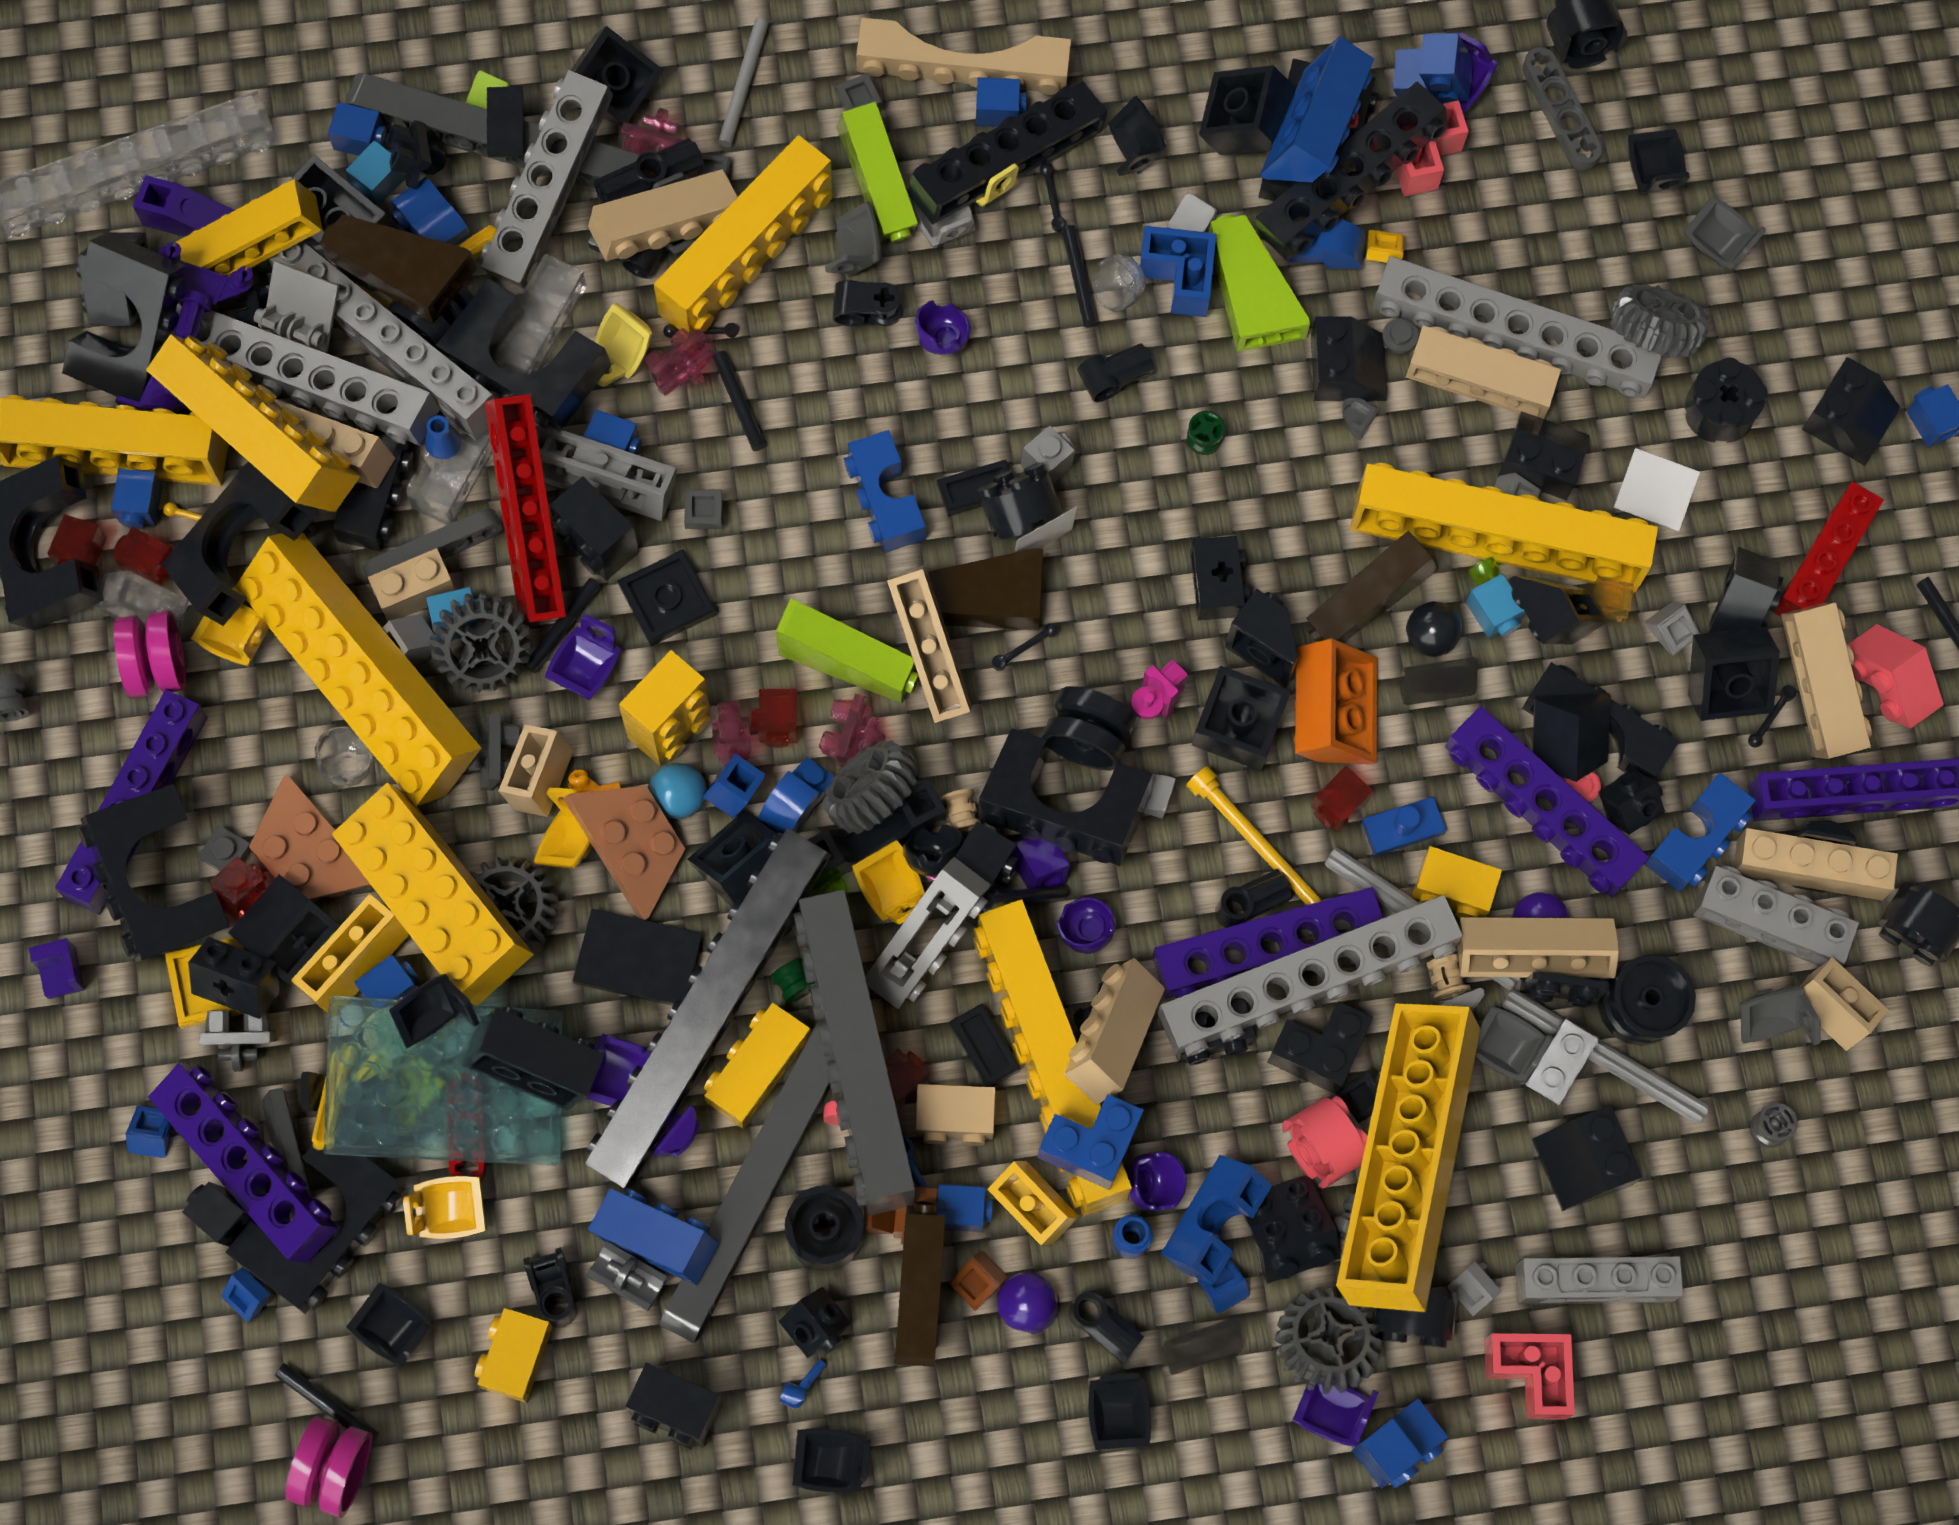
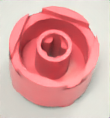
M1338 1096L1332 1099L1322 1097L1285 1120L1282 1124L1283 1134L1290 1131L1293 1139L1287 1143L1293 1158L1311 1180L1315 1177L1322 1180L1318 1185L1321 1188L1330 1186L1361 1166L1367 1140L1365 1132L1360 1128L1356 1129L1349 1119V1110L1345 1102Z

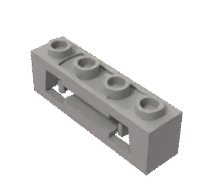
M536 424L545 483L567 490L584 476L612 505L662 521L674 495L676 467L564 430L559 432L550 426L543 428ZM556 440L576 446L574 455H571L572 447L570 445H566L563 451L557 450ZM633 465L655 472L656 475L653 481L643 478L642 469H637L635 476L634 472L630 471Z
M953 857L940 871L865 976L867 986L897 1009L907 999L914 1003L927 986L922 981L927 972L934 975L946 960L947 956L942 953L948 944L955 947L968 930L962 925L968 916L975 919L987 904L988 900L983 895L991 885ZM941 892L945 894L943 899L938 897ZM955 906L959 908L958 911L955 910L943 923L918 959H915L905 951L896 963L892 961L894 957L898 958L911 944L936 908L945 915H948Z
M1680 1257L1526 1258L1515 1265L1518 1305L1673 1303L1683 1296Z

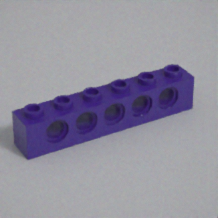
M165 689L98 811L172 784L208 719L198 703ZM138 840L130 850L129 855L127 857L126 866L130 858L132 857L135 849L137 848L140 840ZM81 841L55 889L66 900L100 915L110 894L106 884L100 885L93 872L92 863L97 861L92 848L86 849Z
M1482 706L1450 736L1445 746L1449 750L1450 758L1457 765L1469 768L1476 775L1477 782L1486 791L1491 793L1494 791L1500 796L1511 814L1518 818L1522 816L1533 826L1532 831L1540 840L1545 843H1552L1560 851L1561 858L1572 868H1579L1589 877L1588 881L1591 886L1601 894L1607 893L1613 898L1650 858ZM1489 748L1493 750L1497 759L1487 760L1483 758L1479 749ZM1507 774H1519L1524 780V785L1512 784ZM1535 799H1547L1552 805V810L1544 811L1536 805ZM1572 823L1576 825L1580 831V836L1569 835L1564 830L1563 824ZM1599 848L1605 851L1608 861L1601 862L1596 860L1592 854V849Z
M1959 758L1758 773L1748 785L1749 795L1756 800L1751 806L1753 821L1959 806Z
M1373 887L1155 947L1152 958L1160 984L1165 988L1163 992L1165 999L1172 997L1177 999L1339 936L1342 933L1335 930L1333 926V921L1342 919L1347 921L1352 930L1383 919ZM1302 929L1311 931L1315 935L1316 942L1312 944L1301 942L1297 937V931ZM1266 939L1273 940L1279 945L1280 951L1276 954H1268L1263 951L1260 942ZM1231 949L1237 950L1242 954L1244 961L1240 964H1231L1225 959L1224 952ZM1191 960H1201L1206 964L1208 971L1201 975L1194 974L1189 970L1187 963Z
M178 1063L148 1098L286 1259L308 1263L339 1229L330 1219L332 1215L330 1209L321 1201L310 1196L306 1191L308 1188L307 1183L298 1174L289 1172L282 1163L284 1161L282 1154L271 1145H266L259 1137L261 1134L260 1129L249 1119L242 1118L235 1110L238 1106L235 1100L215 1087L212 1083L215 1079L207 1069L201 1065L194 1067ZM201 1099V1107L197 1112V1104ZM224 1126V1134L220 1139V1130ZM247 1152L248 1159L243 1166V1157ZM271 1180V1188L270 1191L267 1193L266 1185L268 1181ZM294 1206L295 1215L292 1221H290V1211Z

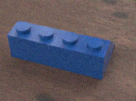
M1339 36L1305 68L1259 176L1269 180L1312 183L1322 173L1329 174L1339 159V156L1335 154L1337 148L1343 144L1350 132L1347 124L1361 106V101L1358 100L1359 95L1367 88L1372 79V74L1369 71L1375 58Z

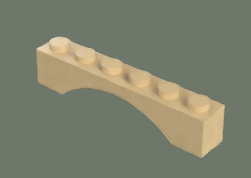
M861 17L856 54L857 72L868 73L871 77L889 75L898 76L909 81L927 79L934 80L940 84H950L952 82L966 83L973 87H977V77L1020 79V90H1033L1045 95H1054L1067 84L1071 39L1034 36L1020 45L1002 51L984 54L959 53L943 50L925 43L909 33L897 21Z

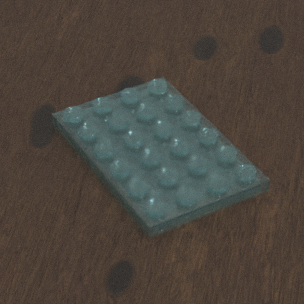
M332 996L329 999L323 1154L552 1166L560 1163L561 1108L462 1066L477 1026L473 1027L460 1013L428 1038L406 1048L389 1013V1009L398 1000ZM472 1005L479 1022L496 1008V1006ZM513 1008L524 1015L523 1019L534 1024L543 1022L553 1025L559 1029V1034L562 1035L563 1011Z

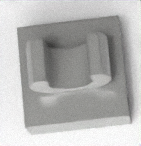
M1474 1262L1447 1286L1451 1292L1458 1293L1457 1299L1472 1316L1477 1314L1501 1292L1499 1288L1501 1285L1500 1279L1498 1278L1494 1282L1484 1272L1487 1268L1485 1263L1478 1265Z

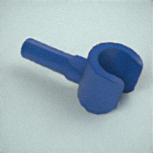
M904 1137L905 1144L909 1148L907 1158L912 1178L916 1186L928 1187L914 1160L915 1150L913 1143L909 1138Z
M818 1359L802 1379L799 1386L787 1381L782 1391L780 1402L791 1408L801 1407L808 1389L825 1368L826 1364Z

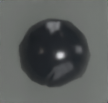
M1431 601L1419 605L1413 610L1407 621L1406 634L1409 644L1421 655L1439 657L1443 654H1448L1455 648L1462 635V622L1458 613L1448 604Z
M942 825L937 833H930L923 827L915 837L906 840L903 846V856L909 867L916 873L924 876H938L940 871L958 853L963 845V837L959 830L950 825Z

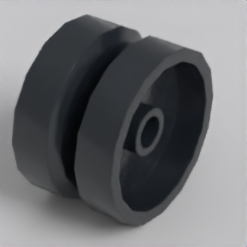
M1067 686L1061 688L1053 709L1057 716L1048 720L1042 738L1047 740L1046 747L1057 755L1082 766L1098 770H1114L1116 764L1120 763L1125 750V746L1121 741L1130 737L1137 716L1129 707L1109 695L1083 687Z
M1650 954L1637 957L1617 968L1615 978L1605 979L1606 982H1609V991L1598 1001L1602 1022L1613 1036L1627 1044L1644 1046L1668 1038L1688 1024L1695 1010L1696 993L1692 979L1681 965L1668 957Z

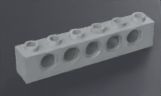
M568 70L565 79L560 78L553 92L555 101L550 111L546 110L541 117L539 123L540 135L536 144L531 143L526 151L524 171L521 177H515L509 192L512 198L507 209L503 208L499 212L495 222V228L497 229L492 242L488 241L485 244L480 256V261L483 262L481 267L487 274L526 291L613 98V94L608 86L571 70ZM570 108H582L581 115L576 120L568 121L565 119L566 112ZM564 139L567 141V146L563 152L558 154L551 153V146L556 140ZM541 173H552V180L548 185H536L537 177ZM531 204L538 206V211L533 218H522V211L526 206ZM512 238H523V245L518 251L508 252L507 245Z

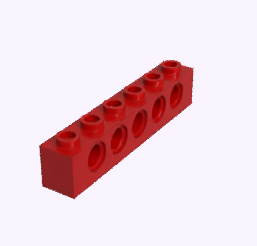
M531 394L489 400L484 402L517 610L524 614L525 620L523 623L566 617Z

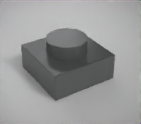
M868 73L836 85V94L845 111L875 101L878 109H882V100Z
M685 489V529H722V489Z
M218 825L197 857L200 861L233 878L251 851L249 848L250 842Z

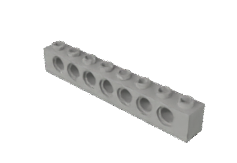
M301 241L268 259L272 268L274 261H279L338 284L339 290L333 324L402 381L430 392L440 408L439 411L477 441L488 430L484 402L494 399L493 395L306 243Z
M1389 256L1372 308L1379 310L1381 314L1387 317H1401L1413 321L1420 328L1423 325L1427 327H1441L1452 335L1462 338H1476L1482 341L1484 345L1496 349H1511L1521 357L1531 360L1541 359L1548 361L1553 367L1561 369L1560 374L1562 375L1572 374L1584 378L1591 385H1605L1617 389L1624 396L1631 398L1641 397L1645 399L1652 386L1661 359L1659 353L1648 352L1645 348L1636 347L1635 343L1626 341L1624 336L1619 335L1615 330ZM1406 293H1416L1421 299H1410ZM1449 304L1455 311H1446L1440 305ZM1482 315L1489 320V322H1479L1478 320H1476L1474 316ZM1508 327H1518L1522 330L1523 334H1515ZM1543 338H1551L1558 345H1548L1544 342ZM1577 350H1587L1592 357H1584ZM1612 361H1620L1626 368H1617L1613 365Z
M178 303L176 312L180 315L182 306ZM210 310L203 314L196 339L202 341L207 338L202 342L203 344L207 345L208 342H212L225 350L228 354L225 359L231 364L236 363L252 374L250 380L253 383L264 386L276 396H280L281 393L288 395L293 401L303 407L311 408L314 405L322 408L327 415L337 420H342L345 417L353 420L357 426L366 431L374 432L377 429L385 432L395 442L405 444L408 441L419 446L426 436L428 420L436 416L440 410L433 396L428 391ZM175 329L171 332L172 335H176ZM270 360L268 364L262 366L266 361ZM298 372H301L300 375H298L297 377H294V378H293V376H294L295 374H297ZM333 383L330 388L324 390L327 385ZM365 395L361 400L355 402L358 397ZM396 407L393 412L386 414L389 409Z
M1442 895L1160 1005L1158 1016L1175 1055L1186 1052L1187 1056H1193L1208 1049L1207 1043L1221 1038L1224 1043L1242 1036L1244 1028L1257 1024L1259 1029L1270 1026L1280 1020L1278 1016L1290 1010L1293 1011L1294 1015L1303 1013L1315 1007L1314 1001L1328 996L1329 1001L1339 999L1351 992L1349 987L1362 982L1365 987L1377 984L1386 978L1385 973L1395 969H1398L1400 973L1408 972L1420 966L1421 959L1431 955L1434 956L1435 960L1446 957L1456 951L1455 946L1462 939L1463 935L1445 895ZM1408 931H1421L1426 937V943L1422 945L1413 943L1408 937ZM1377 943L1385 944L1391 951V957L1386 959L1378 957L1373 951V945ZM1341 957L1352 959L1356 964V971H1343L1338 966L1337 959ZM1305 971L1316 972L1321 978V984L1318 986L1306 984L1302 978V973ZM1272 984L1281 986L1286 992V998L1282 1000L1272 999L1268 995L1266 987ZM1236 998L1245 999L1249 1003L1251 1011L1246 1014H1239L1233 1010L1231 1001ZM1200 1012L1210 1013L1215 1019V1025L1210 1028H1203L1197 1024L1195 1015Z

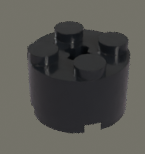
M1555 0L1556 7L1548 16L1546 25L1563 64L1564 61L1568 62L1569 67L1574 69L1592 67L1607 60L1605 54L1613 48L1617 53L1626 43L1628 34L1614 0Z
M1728 357L1722 361L1711 363L1698 374L1686 395L1685 417L1687 424L1696 435L1706 441L1714 443L1715 441H1727V443L1738 441L1750 431L1762 412L1767 397V388L1754 370L1740 363L1735 358Z
M1043 462L1032 464L1023 470L1024 472L1015 475L1013 470L1000 472L992 477L994 483L982 486L977 490L994 537L998 536L999 539H1007L1034 531L1033 525L1039 523L1042 519L1044 524L1062 515L1063 511L1049 472Z
M1904 882L1879 920V925L1882 927L1879 936L1894 946H1899L1900 943L1905 944L1914 950L1912 956L1926 966L1932 967L1935 961L1946 962L1959 942V917L1957 916L1959 908L1945 897L1926 887H1922L1917 892L1910 889L1913 883Z
M829 1185L815 1186L800 1193L790 1206L785 1218V1233L788 1246L795 1258L810 1269L831 1271L848 1264L859 1253L864 1239L863 1215L856 1200L844 1191ZM826 1221L828 1226L835 1225V1227L830 1229V1235L823 1236L821 1232H815L819 1229V1222Z
M1430 1289L1426 1312L1376 1308L1375 1331L1380 1332V1340L1407 1343V1336L1419 1337V1345L1446 1348L1447 1340L1453 1341L1458 1293L1448 1292L1447 1299H1443L1444 1290Z

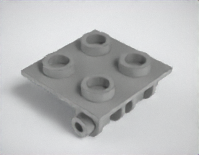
M274 261L267 305L264 309H257L254 314V322L258 323L261 329L327 353L339 285L279 261Z

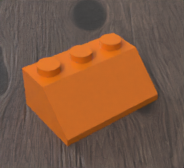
M1332 638L1296 647L1298 660L1295 666V754L1322 763L1376 764L1377 657Z

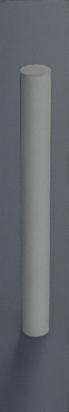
M762 18L755 19L718 143L723 147L732 146L769 24Z

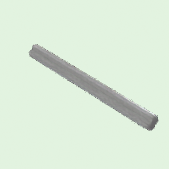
M1339 848L1333 849L1325 861L1326 867L1360 890L1373 887L1377 901L1394 913L1420 904ZM1456 945V946H1455L1456 951H1455L1454 953H1455V954H1458V949H1457V945ZM1521 977L1490 978L1506 989L1511 990Z
M1512 989L1508 993L1502 1005L1507 1011L1550 1036H1553L1563 1019L1516 989ZM1601 1040L1597 1042L1588 1057L1590 1061L1695 1124L1701 1123L1708 1113L1709 1106Z

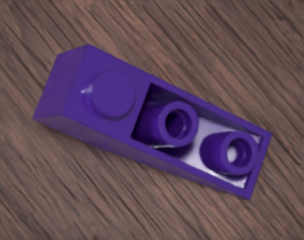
M148 175L144 176L133 204V208L142 226L183 237L234 211V209L185 186Z

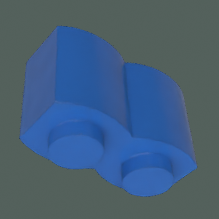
M427 177L419 181L417 189L408 188L391 200L394 209L391 217L402 231L409 230L410 233L456 246L471 237L466 223Z

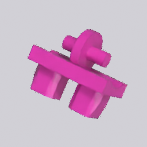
M1171 660L1160 671L1154 665L1145 671L1142 687L1135 691L1131 700L1132 710L1139 718L1153 719L1161 713L1166 719L1174 712L1177 697L1184 691L1185 686L1183 682L1188 677V674L1174 660Z

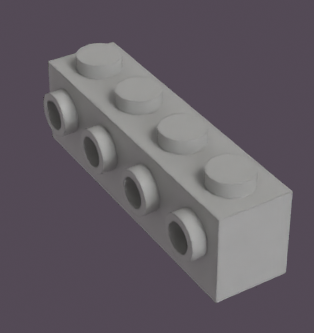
M1715 866L1709 872L1693 913L1695 917L1818 966H1821L1831 957L1843 966L1859 922L1849 919L1850 916L1844 911L1834 908L1826 910L1814 905V901L1804 895L1793 894L1791 896L1779 891L1778 887L1769 881H1753L1743 877L1741 871L1730 866Z

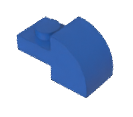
M1338 219V222L1331 230L1327 232L1322 231L1314 238L1305 252L1300 255L1295 254L1288 261L1289 263L1324 262L1327 269H1362L1366 235L1357 225Z
M806 757L792 773L788 771L779 781L766 800L758 819L777 833L784 834L787 828L796 832L808 820L813 808L823 799L826 788L831 785V778L835 776L809 757Z

